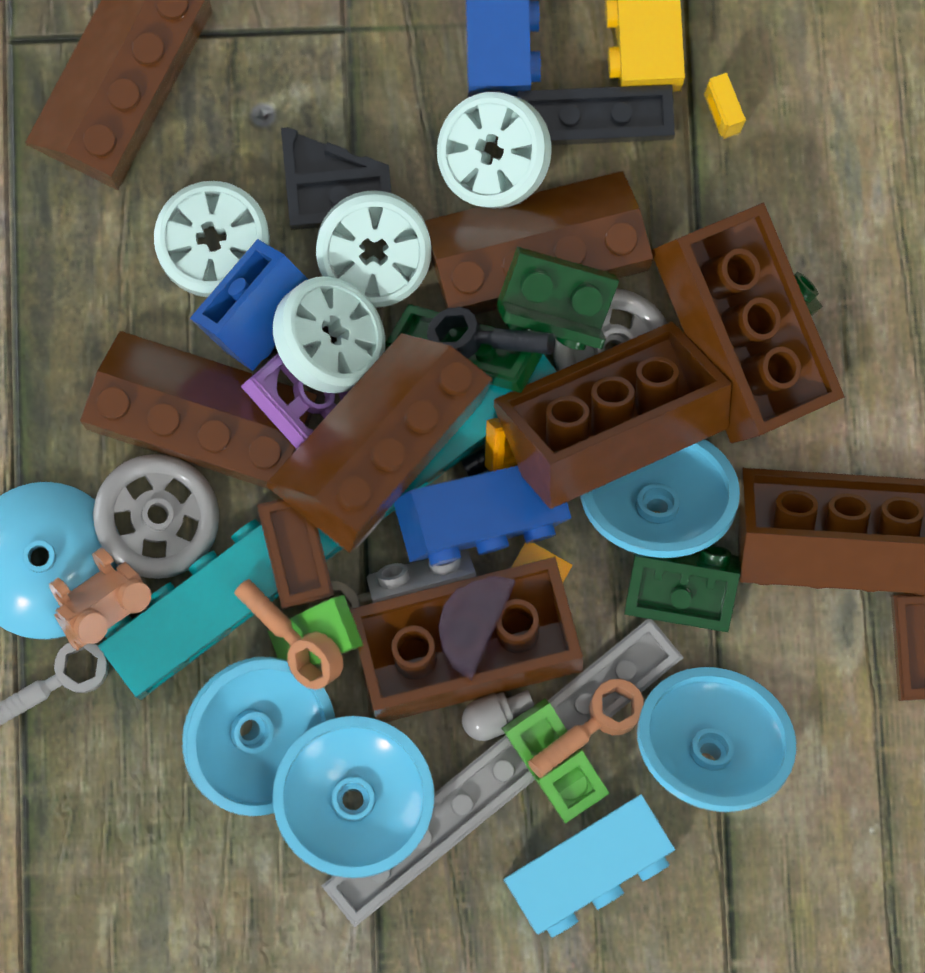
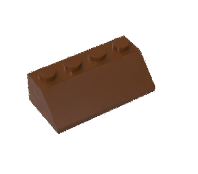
M101 0L25 142L26 145L118 190L213 12L210 0Z
M623 171L536 192L522 202L509 207L489 208L480 206L424 220L430 235L431 256L445 309L462 307L470 310L474 315L498 309L496 303L517 246L616 274L618 279L649 271L653 261L642 214Z
M764 202L651 250L685 335L732 383L729 429L725 430L731 444L761 436L845 397Z
M672 321L529 383L525 386L522 393L511 391L494 399V408L522 477L544 503L552 509L729 429L732 383Z
M119 331L97 370L80 422L88 431L162 455L173 456L187 463L267 489L269 488L266 485L270 478L297 450L241 387L254 374L123 331ZM277 382L278 395L288 406L295 399L293 387ZM304 390L307 398L316 403L318 395ZM308 411L299 417L307 428L312 413Z
M401 333L270 478L266 486L348 553H351L481 405L492 378L451 345Z
M742 468L738 532L739 582L756 583L759 585L805 586L815 589L837 588L863 590L866 592L886 591L925 595V479Z
M556 557L350 609L363 646L359 647L358 650L375 717L383 722L479 699L492 693L498 694L583 672V655Z

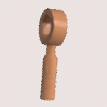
M250 579L240 584L234 594L275 636L284 638L291 645L287 653L288 665L298 682L313 690L322 689L341 675L343 658L338 646L331 638L319 632H311L301 637L293 629L291 620ZM308 649L321 659L322 672L310 663Z
M610 679L602 683L594 692L589 704L591 719L583 725H575L530 759L528 764L532 771L539 778H542L587 744L590 736L598 729L610 735H623L632 731L638 724L644 705V698L640 690L631 682L623 679ZM613 692L631 701V716L621 722H617L603 714L602 698Z

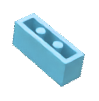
M638 795L503 878L534 932L539 935L547 930L551 938L579 922L574 912L590 902H593L598 910L623 895L624 891L620 884L638 873L641 880L645 881L667 868L670 864L665 856L673 852L675 848L643 796Z

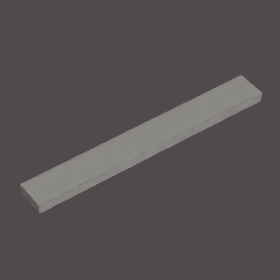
M647 619L551 697L548 702L568 731L575 725H583L591 719L589 704L594 692L602 683L610 679H623L631 682L642 692L684 657L652 619ZM616 692L602 698L603 714L611 718L627 705L630 700ZM505 735L434 793V807L428 829L417 848L404 861L390 870L370 877L341 878L332 876L321 886L351 924L356 927L535 779Z

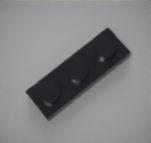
M672 84L517 91L516 97L532 105L544 119L550 134L551 145L674 140L675 137Z

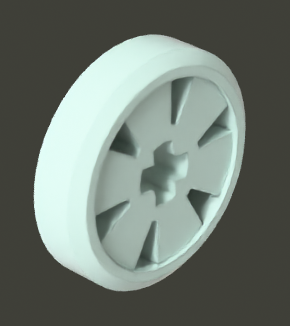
M484 92L473 95L459 103L450 112L442 125L437 143L439 169L449 188L468 203L489 208H504L518 204L538 189L549 169L551 138L547 125L539 112L519 97L500 92ZM496 136H498L497 145L504 149V153L501 159L493 158L491 165V155L484 152L487 141L495 143Z
M221 181L198 182L178 191L162 208L154 230L155 251L167 276L183 290L203 297H208L257 239L270 246L267 221L258 203L241 188ZM209 227H215L217 234L227 235L226 240L219 241L221 249L210 252L206 244L198 245V238L205 237L203 230Z
M364 191L344 198L327 213L318 231L316 257L321 275L338 278L355 286L372 302L375 308L396 304L411 295L423 282L431 262V240L424 219L409 202L392 193ZM369 238L370 241L375 243L382 238L387 243L383 246V252L386 256L380 261L375 256L365 260L361 256L365 252L364 246L361 244L363 240Z
M325 276L310 278L287 293L275 311L273 336L279 356L288 370L298 380L315 390L326 393H342L351 390L385 352L384 327L376 308L359 289L344 280ZM328 326L329 334L322 332V328ZM330 335L337 338V341L333 344L331 343Z

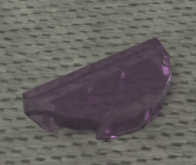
M488 576L487 579L473 581L467 586H461L455 590L443 607L439 624L443 652L453 668L470 680L474 676L515 586V580Z

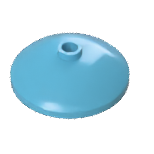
M704 439L581 495V501L592 525L615 545L644 556L671 558L699 552L717 542L728 531L737 514L740 488L736 472L730 461L716 446Z
M37 482L16 487L0 496V627L16 635L31 639L49 640L66 637L54 616L57 613L55 610L60 606L49 588V583L56 578H60L71 592L99 572L92 553L102 548L98 541L94 528L93 509L95 499L90 495L61 483ZM37 548H46L49 552L47 563L43 566H34L31 562L32 552ZM115 562L111 563V566L117 571L116 567L118 565Z
M249 658L236 662L218 672L203 686L195 697L184 724L182 738L183 756L187 771L195 786L211 802L229 812L245 816H262L274 813L273 785L279 764L285 753L306 731L324 721L335 718L333 706L324 687L313 690L302 685L291 673L288 661L281 658ZM252 720L250 732L241 736L240 729L242 724Z
M698 667L677 672L661 681L651 691L639 716L637 725L638 745L649 771L670 793L689 804L703 809L732 812L750 809L766 802L784 785L795 762L796 737L793 725L784 707L761 684L731 670L716 667ZM702 753L710 754L715 760L705 758Z
M345 716L327 720L302 734L290 746L281 760L273 785L275 819L288 846L301 860L323 873L341 878L374 876L390 870L404 861L423 839L431 821L434 807L432 776L426 760L418 747L397 728L383 721L361 716ZM357 791L362 795L363 804L359 809L350 810L344 806L342 799L347 792Z

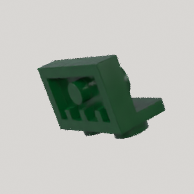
M517 246L496 305L509 329L553 333L559 343L576 350H585L587 346L603 349L606 337L602 327L619 280L616 274Z
M711 545L690 555L671 558L650 557L634 553L624 615L729 632L740 578L738 556L731 555L728 549L716 545Z

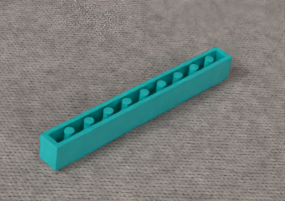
M544 354L527 384L557 372ZM490 384L481 405L402 495L412 489L430 485L462 459L486 443L487 420L498 418L494 408V399L512 390ZM394 504L388 509L384 518L395 511ZM257 519L250 521L231 536L235 544L218 556L213 550L192 564L188 569L192 576L175 588L172 582L155 591L151 595L150 607L135 619H132L128 614L107 630L105 635L107 639L98 647L136 698L140 700L145 698L255 615L234 594L235 590L245 580L250 579L270 601L273 602L279 597L262 524ZM318 528L327 562L344 548Z

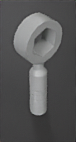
M70 642L64 645L55 658V675L46 680H37L0 702V726L24 713L27 709L48 699L50 693L62 685L76 693H88L99 688L105 682L108 675L109 662L98 645L95 643L86 644L78 651L72 647ZM86 649L98 658L96 675L78 684L66 675L68 656Z

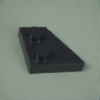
M289 127L281 128L291 230L320 227L327 213L338 202L355 193L364 191L392 193L388 164L366 156L359 157L353 155L347 149L329 142L324 144L298 134V131Z

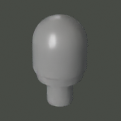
M528 690L509 698H505L503 692L498 694L492 693L476 699L466 706L462 714V725L465 732L471 738L478 741L491 740L503 735L504 732L501 728L533 707L534 703Z

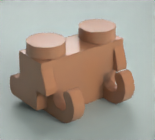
M100 548L92 553L99 572L71 592L60 578H56L49 583V588L60 606L55 610L57 613L54 616L68 641L77 651L86 644H94L102 640L111 626L130 613L143 611L149 605L152 598L149 587L143 583L139 574L126 562L116 567L117 571L111 566L114 560L104 548Z

